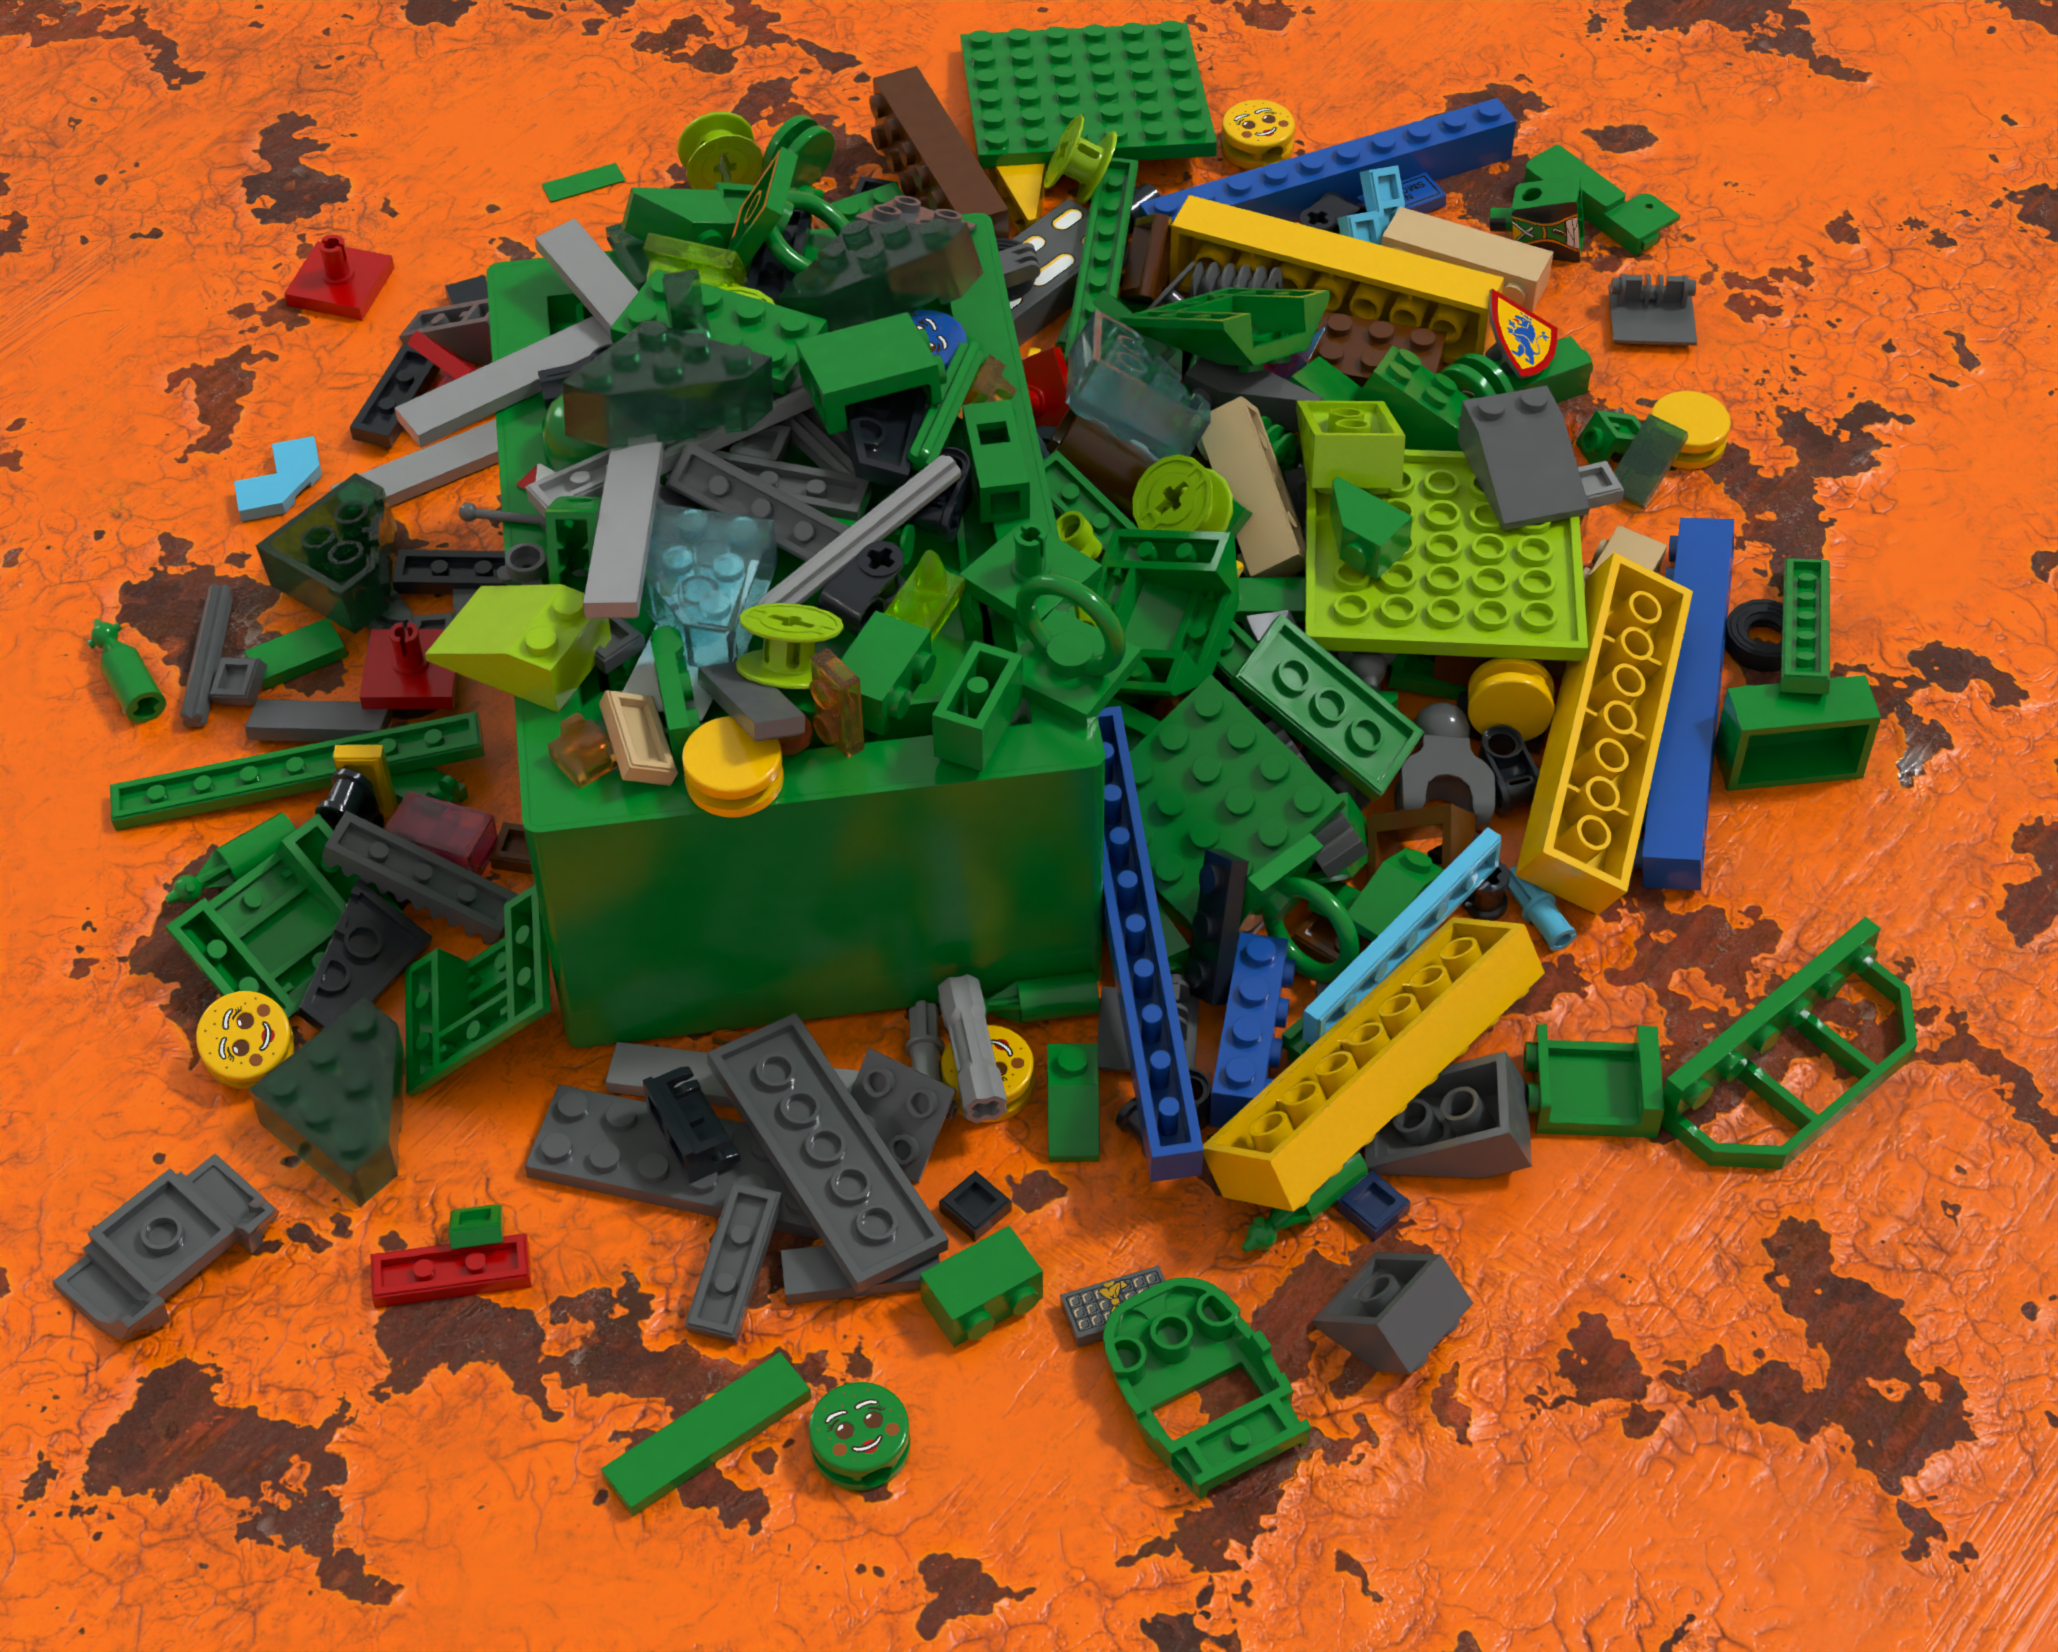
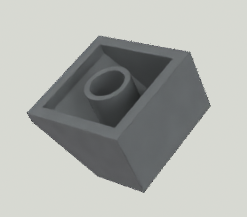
M1375 1252L1316 1315L1312 1322L1319 1331L1375 1371L1411 1374L1426 1363L1428 1353L1435 1345L1458 1327L1460 1317L1473 1302L1441 1254Z

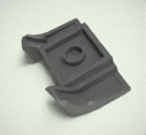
M216 1154L212 1155L187 1176L181 1171L176 1174L169 1168L87 1233L91 1242L83 1248L85 1256L53 1281V1286L96 1328L119 1340L133 1337L137 1331L154 1330L168 1323L170 1320L164 1300L237 1242L245 1250L253 1254L263 1242L265 1230L269 1224L275 1222L279 1211Z

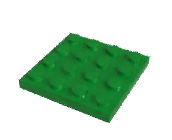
M1211 674L1129 752L1155 890L1191 926L1197 913L1200 891L1199 873L1203 867L1205 849H1224L1249 861L1247 880L1251 875L1309 833L1315 836L1346 806L1344 800Z

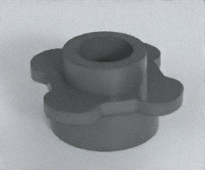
M520 543L507 551L505 555L506 565L501 566L497 570L498 579L504 584L543 585V580L549 574L548 555L545 554L541 546L535 543Z

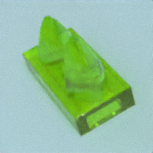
M648 233L643 247V251L650 262L647 280L655 270H660L720 288L743 286L747 275L743 263L735 251Z
M928 550L922 555L917 567L884 614L930 630L932 642L964 595L965 578L947 572L939 555L935 551Z

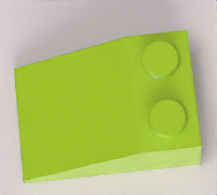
M1296 401L1305 474L1312 488H1317V491L1323 494H1331L1332 481L1340 477L1373 495L1387 494L1389 489H1402L1405 434L1384 401Z
M562 584L481 586L425 653V657L428 662L552 711L559 712L596 665L594 655L596 649L599 646L605 648L612 639L609 618H585L583 605L585 593Z

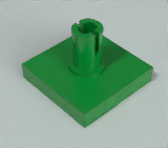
M1025 518L959 574V588L1020 626L1016 614V596L1022 584L1029 578L1039 574H1058L1074 579L1091 589L1102 580V565L1050 534L1042 525L1032 523ZM1043 595L1037 599L1036 607L1041 621H1043L1054 608L1065 612L1074 603L1059 596Z

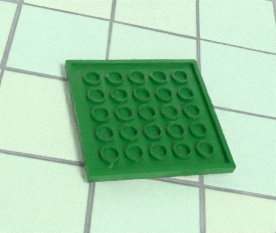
M1169 20L1160 24L1148 25L1131 22L1123 26L1110 27L1093 24L1085 28L1072 29L1055 26L1047 30L1034 31L1017 28L1009 32L996 33L978 30L971 34H960L961 54L976 154L982 169L996 168V166L1043 163L1047 166L1064 131L1075 116L1082 114L1084 117L1081 137L1096 145H1099L1109 132L1116 131L1118 136L1112 156L1114 158L1138 161L1217 156V140L1187 22L1179 23Z

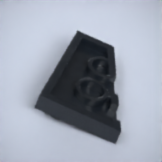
M921 386L845 405L848 427L846 436L855 477L898 489L907 482L911 466L907 453L920 427L927 399Z
M357 878L350 898L334 929L332 938L300 1004L298 1015L336 1045L405 973V968L412 965L431 945L433 937Z

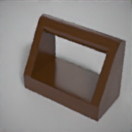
M1154 213L1136 218L1119 298L1151 305L1165 290L1170 269L1171 225L1173 223L1170 216Z
M1453 804L1368 815V850L1370 852H1368L1367 882L1370 881L1383 861L1397 853L1400 843L1443 837L1442 864L1435 865L1445 870L1472 843L1475 835V814Z

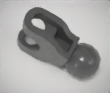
M1447 702L1431 703L1422 709L1414 719L1413 723L1421 728L1424 733L1416 744L1419 751L1411 755L1402 765L1400 781L1396 785L1394 792L1395 811L1423 808L1424 804L1428 801L1444 800L1474 813L1475 830H1485L1489 827L1495 810L1494 772L1471 751V725L1467 715L1453 704Z

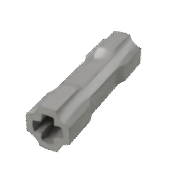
M968 974L960 977H949L938 985V999L944 1026L948 1030L958 1074V1090L964 1117L975 1123L996 1120L1007 1112L1005 1104L1007 1099L1001 1073L995 1062L986 1023V1008L979 979Z

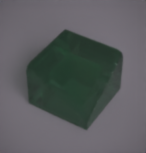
M691 269L663 274L662 285L665 308L674 340L677 343L709 338L711 330L703 306L699 271Z

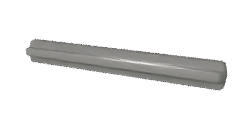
M939 456L761 597L757 605L771 603L802 605L827 585L830 580L837 577L854 560L862 548L870 543L882 541L956 482L961 476V470L950 456Z

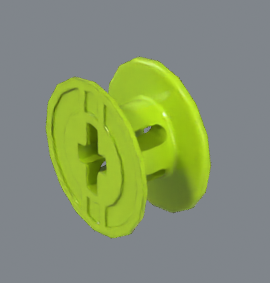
M728 111L711 112L698 117L686 126L678 139L677 153L681 164L687 169L686 176L692 189L714 190L715 182L749 185L756 183L762 174L763 156L761 149L753 142L754 135L750 124L742 116Z
M1082 114L1075 116L1061 136L1050 159L1044 178V187L1046 189L1053 187L1062 174L1080 182L1076 198L1079 205L1085 204L1099 186L1112 159L1118 136L1116 131H1111L1102 139L1099 145L1082 138L1081 134L1084 126Z
M1179 454L1163 457L1151 465L1139 479L1133 495V516L1138 528L1141 530L1225 532L1233 513V494L1227 481L1215 470L1205 468L1196 459Z
M790 603L756 605L745 609L739 615L741 627L751 634L764 638L763 649L743 654L736 661V668L739 674L753 682L784 689H808L826 685V679L837 664L827 657L815 653L816 642L829 640L841 633L844 625L839 617L817 607Z

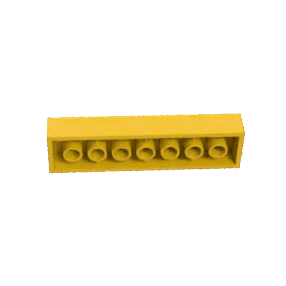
M1191 195L1187 197L1171 225L1169 285L1192 261L1195 263L1182 285L1177 289L1179 291L1190 293L1192 275L1199 262L1204 264L1206 273L1211 262H1218L1221 265L1222 273L1226 264L1233 263L1236 266L1237 276L1242 265H1249L1253 276L1258 266H1265L1268 279L1272 269L1279 267L1283 272V289L1329 290L1330 300L1325 309L1326 312L1447 332L1443 362L1453 364L1458 358L1468 353H1477L1485 356V352L1496 341L1489 317V291L1493 288L1502 294L1504 277Z
M1615 552L1586 578L1584 592L1588 653L1582 661H1566L1555 713L1515 876L1597 915L1627 893L1693 594L1692 590Z
M1452 917L1203 1144V1156L1224 1198L1292 1212L1304 1206L1310 1200L1311 1195L1324 1182L1338 1174L1342 1170L1344 1163L1361 1147L1372 1142L1376 1133L1394 1116L1402 1113L1406 1109L1407 1104L1422 1089L1435 1082L1442 1070L1456 1057L1464 1054L1469 1049V1045L1481 1033L1496 1024L1500 1015L1516 1000L1524 997L1529 992V988L1545 974L1525 924Z

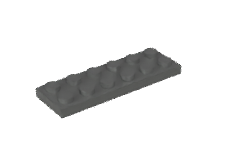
M797 1013L707 1052L708 1066L856 1294L948 1250V1237Z
M558 1084L526 1162L527 1177L716 1218L721 1216L731 1182L734 1181L781 1192L783 1202L774 1230L820 1240L816 1230L746 1123L718 1118L724 1130L732 1139L733 1145L739 1151L741 1161L689 1184L650 1115L646 1102Z

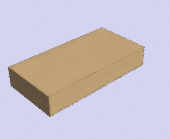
M606 690L599 705L622 780L671 786L678 772L654 697Z

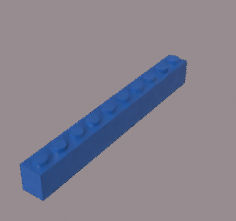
M1498 98L1140 202L1139 217L1160 213L1170 216L1174 222L1187 197L1191 195L1296 223L1299 222L1300 214L1303 210L1311 207L1329 191H1335L1357 203V197L1363 195L1359 172L1398 165L1401 181L1424 172L1433 181H1437L1511 159L1516 120Z
M1680 518L1678 536L1670 535L1669 562H1675V567L1666 568L1665 578L1692 590L1693 594L1648 795L1649 799L1646 804L1641 831L1645 832L1644 840H1638L1634 859V868H1642L1643 887L1701 891L1725 651V625L1728 619L1734 558V519Z
M1121 706L1104 708L1097 716L1105 750L1103 918L1150 1182L1199 1176L1202 1174L1204 1149Z

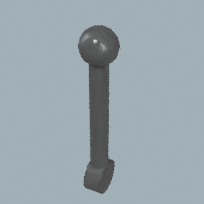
M470 502L463 503L459 507L458 514L466 522L480 518L540 525L542 530L546 532L545 518L542 515L480 509Z

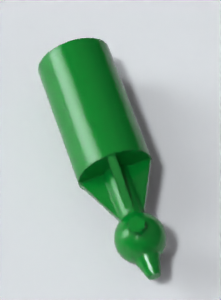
M95 619L93 621L94 627L91 631V639L87 643L91 649L96 646L103 649L100 670L128 719L135 723H146L156 719L164 711L166 699L140 654L134 647L118 641V632L122 630L118 622L111 624Z
M281 812L214 849L196 877L193 875H183L175 881L173 889L165 897L168 904L176 902L193 903L200 898L204 888L231 886L274 854L281 840L296 830L294 825Z
M1094 970L1019 979L987 999L983 996L986 1008L985 1017L990 1013L1021 1024L1093 1015L1100 1012L1099 993Z
M1357 1151L1343 1164V1168L1338 1174L1330 1177L1311 1195L1310 1200L1304 1206L1296 1209L1294 1212L1272 1208L1268 1219H1264L1261 1216L1256 1217L1248 1226L1247 1237L1241 1249L1245 1253L1255 1249L1267 1252L1275 1244L1279 1230L1296 1224L1310 1225L1368 1175V1168L1361 1154Z

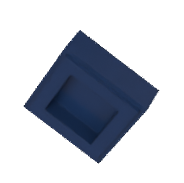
M1372 1171L1338 1200L1337 1211L1375 1242L1409 1212L1411 1202Z

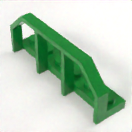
M1864 917L1666 1079L1663 1091L1665 1110L1661 1126L1709 1166L1783 1169L1913 1058L1917 1046L1911 991L1907 984L1875 961L1878 955V950L1875 949L1881 928L1867 917ZM1852 973H1856L1895 1004L1900 1046L1878 1065L1811 1013L1813 1006L1822 998L1826 1000L1832 999L1841 990L1846 978ZM1789 1025L1859 1079L1856 1084L1819 1115L1749 1060L1757 1052L1765 1054L1777 1042L1781 1032ZM1737 1077L1801 1130L1782 1146L1716 1143L1684 1117L1682 1113L1690 1107L1693 1110L1700 1108L1708 1100L1716 1085L1724 1079L1730 1082Z

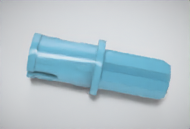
M1517 865L1510 868V881L1507 889L1522 908L1521 915L1523 919L1534 924L1552 951H1559L1570 945L1576 938V930L1570 926L1555 906L1557 901L1555 896L1515 876Z

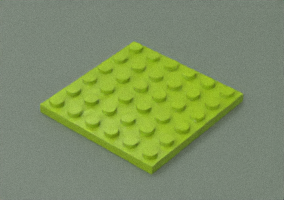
M1405 449L1402 489H1389L1387 494L1374 496L1413 516L1409 550L1376 580L1339 559L1329 515L1331 494H1323L1318 492L1317 488H1312L1306 477L1305 634L1325 650L1582 661L1588 653V636L1579 516L1502 530L1463 452Z

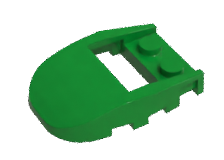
M1182 1277L1163 1281L1119 1304L1107 1319L1103 1341L1111 1374L1147 1446L1201 1500L1207 1496L1208 1490L1296 1445L1300 1448L1307 1445L1311 1426L1307 1419L1299 1422L1291 1405L1294 1391L1285 1372L1281 1373L1271 1355L1272 1346L1262 1331L1254 1332L1240 1317L1241 1309L1223 1290L1201 1279ZM1241 1367L1261 1397L1173 1441L1164 1431L1153 1411Z

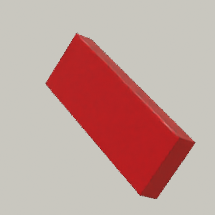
M527 1233L504 1236L503 1242L456 1249H451L450 1244L370 1254L372 1301L375 1308L532 1287Z

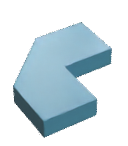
M1398 165L1359 172L1367 212L1337 218L1340 235L1381 245L1382 235L1399 207H1405Z
M314 436L272 444L277 473L234 481L242 522L286 513L296 503L295 497L306 486H313L322 476Z

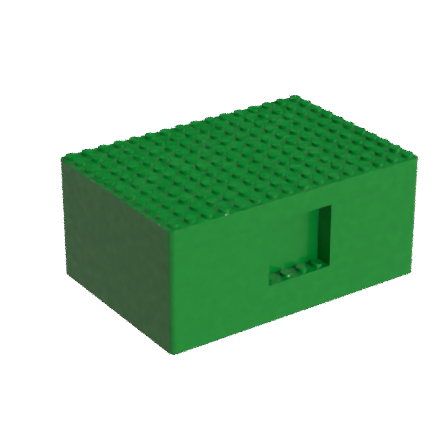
M984 213L961 214L962 220L976 224L977 227L975 230L943 245L942 250L948 253V259L942 270L936 268L931 272L911 265V261L909 263L902 262L900 255L897 259H892L888 255L884 256L865 250L863 244L860 243L861 260L854 274H851L842 282L822 284L800 277L793 310L826 319L828 332L913 310L939 311L953 317L962 325L966 333L967 344L970 345L971 341L980 344L979 351L984 355L963 405L1011 399L1030 481V518L1026 519L1032 523L1042 525L1047 532L1060 539L991 217ZM854 225V226H853V228H854V230L856 231V234H857V235H858V231H859V229H860V227H861L862 225ZM831 228L810 230L804 258L824 265L838 263L842 258L843 249ZM654 246L604 251L638 291L655 270L681 276L711 262L680 260ZM544 258L498 262L492 264L487 269L492 362L593 316ZM752 260L749 262L745 270L742 272L747 279L749 277ZM720 385L729 396L739 392L738 386ZM542 391L496 412L502 511L541 516L538 510L528 501L526 490L518 487L516 484L537 464H542L552 469L549 459L544 453L541 435L542 421L547 412ZM927 398L925 404L930 406V401ZM672 407L669 422L680 418ZM961 407L943 447H956L966 453L963 441V415ZM792 441L783 462L821 469ZM911 466L907 482L919 473L913 470ZM668 472L660 475L659 484L665 486ZM871 481L872 495L863 516L898 488L880 485ZM972 484L971 503L968 505L964 515L962 514L960 527L953 542L946 543L941 541L939 535L915 530V543L911 559L907 565H903L900 574L907 583V595L888 615L931 631L932 654L936 656V665L931 678L926 684L920 683L912 695L911 703L905 716L900 720L895 719L884 736L829 716L826 701L816 724L812 725L813 737L810 744L799 753L782 755L784 781L779 795L770 805L754 814L729 818L713 815L698 807L687 792L683 764L675 765L678 774L671 786L622 780L599 702L606 690L623 691L643 650L607 674L594 666L559 712L514 696L522 823L565 1036L571 1046L585 1048L616 1044L617 1042L626 1043L770 1025L794 1013H797L801 1021L908 1008L915 1006L916 1002L920 1000H925L926 1003L940 1004L938 985L949 977H960L966 974L979 979L982 995L985 998L994 995L1019 979L1094 970L1096 980H1100L1102 976L1105 750L1098 717L1086 729L1022 699L983 772L934 757L932 714L973 641L1016 653L1028 639L1021 626L959 588V574L1025 518L981 524ZM701 505L695 542L650 541L639 617L623 619L644 635L646 646L651 636L650 634H652L687 564L770 581L764 593L765 595L806 562ZM503 521L505 555L511 547L525 542L541 546L545 554L548 555L546 532L542 530L540 525ZM583 568L572 573L579 577L588 576V572ZM549 574L543 580V585H550ZM824 587L802 605L817 607L819 596ZM1073 604L1064 613L1076 618ZM746 630L731 662L737 661L743 654L763 649L764 638L751 634ZM842 630L837 637L816 642L815 653L825 656L838 664L856 639V636ZM713 699L703 721H699L700 726L713 719L730 715ZM658 711L671 750L669 730L666 727L664 713Z

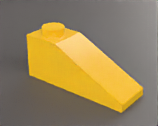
M1045 163L996 166V168L987 169V176L1009 209V221L1018 235L1041 219L1045 197L1044 178L1048 165L1045 166Z

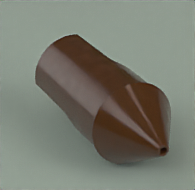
M1085 388L1071 404L1046 446L1052 453L1058 450L1135 526H1137V523L1133 516V495L1139 479L1151 465L1163 457L1179 454L1192 457L1205 468L1212 469L1209 461L1088 388Z

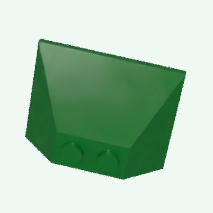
M1227 287L1120 317L1122 327L1212 362L1223 365H1238L1239 372H1256L1264 369V363H1286L1291 361L1290 355L1308 349L1330 300L1329 290Z
M1114 529L1100 563L1102 565V580L1092 588V591L1107 603L1118 618L1124 632L1125 641L1142 648L1141 664L1117 693L1175 697L1199 686L1210 674L1213 675L1240 602L1235 537L1231 532Z
M319 813L281 840L274 854L209 902L204 897L165 927L169 935L222 997L238 991L261 993L278 1003L288 1019L299 1011L300 1004L332 938L334 929L350 898L357 878L360 880L359 875L355 873L349 877L345 876L342 868L338 865L331 869L326 867L322 853L324 846L333 833V829ZM371 882L367 885L403 913L387 893L382 894L378 891L375 883Z
M535 884L504 904L505 937L469 961H465L436 948L405 968L407 1094L416 1096L550 1012V960Z

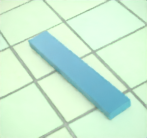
M1487 827L1304 1010L1303 1040L1313 1045L1403 963L1481 885L1499 865L1501 835Z

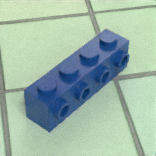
M1243 932L1239 934L1211 1092L1210 1127L1222 1128L1274 1080L1268 1079L1270 1068L1279 1069L1283 1039L1275 1038L1277 1027L1286 1028L1290 999L1282 998L1283 988L1292 989L1296 960L1287 959L1288 939Z

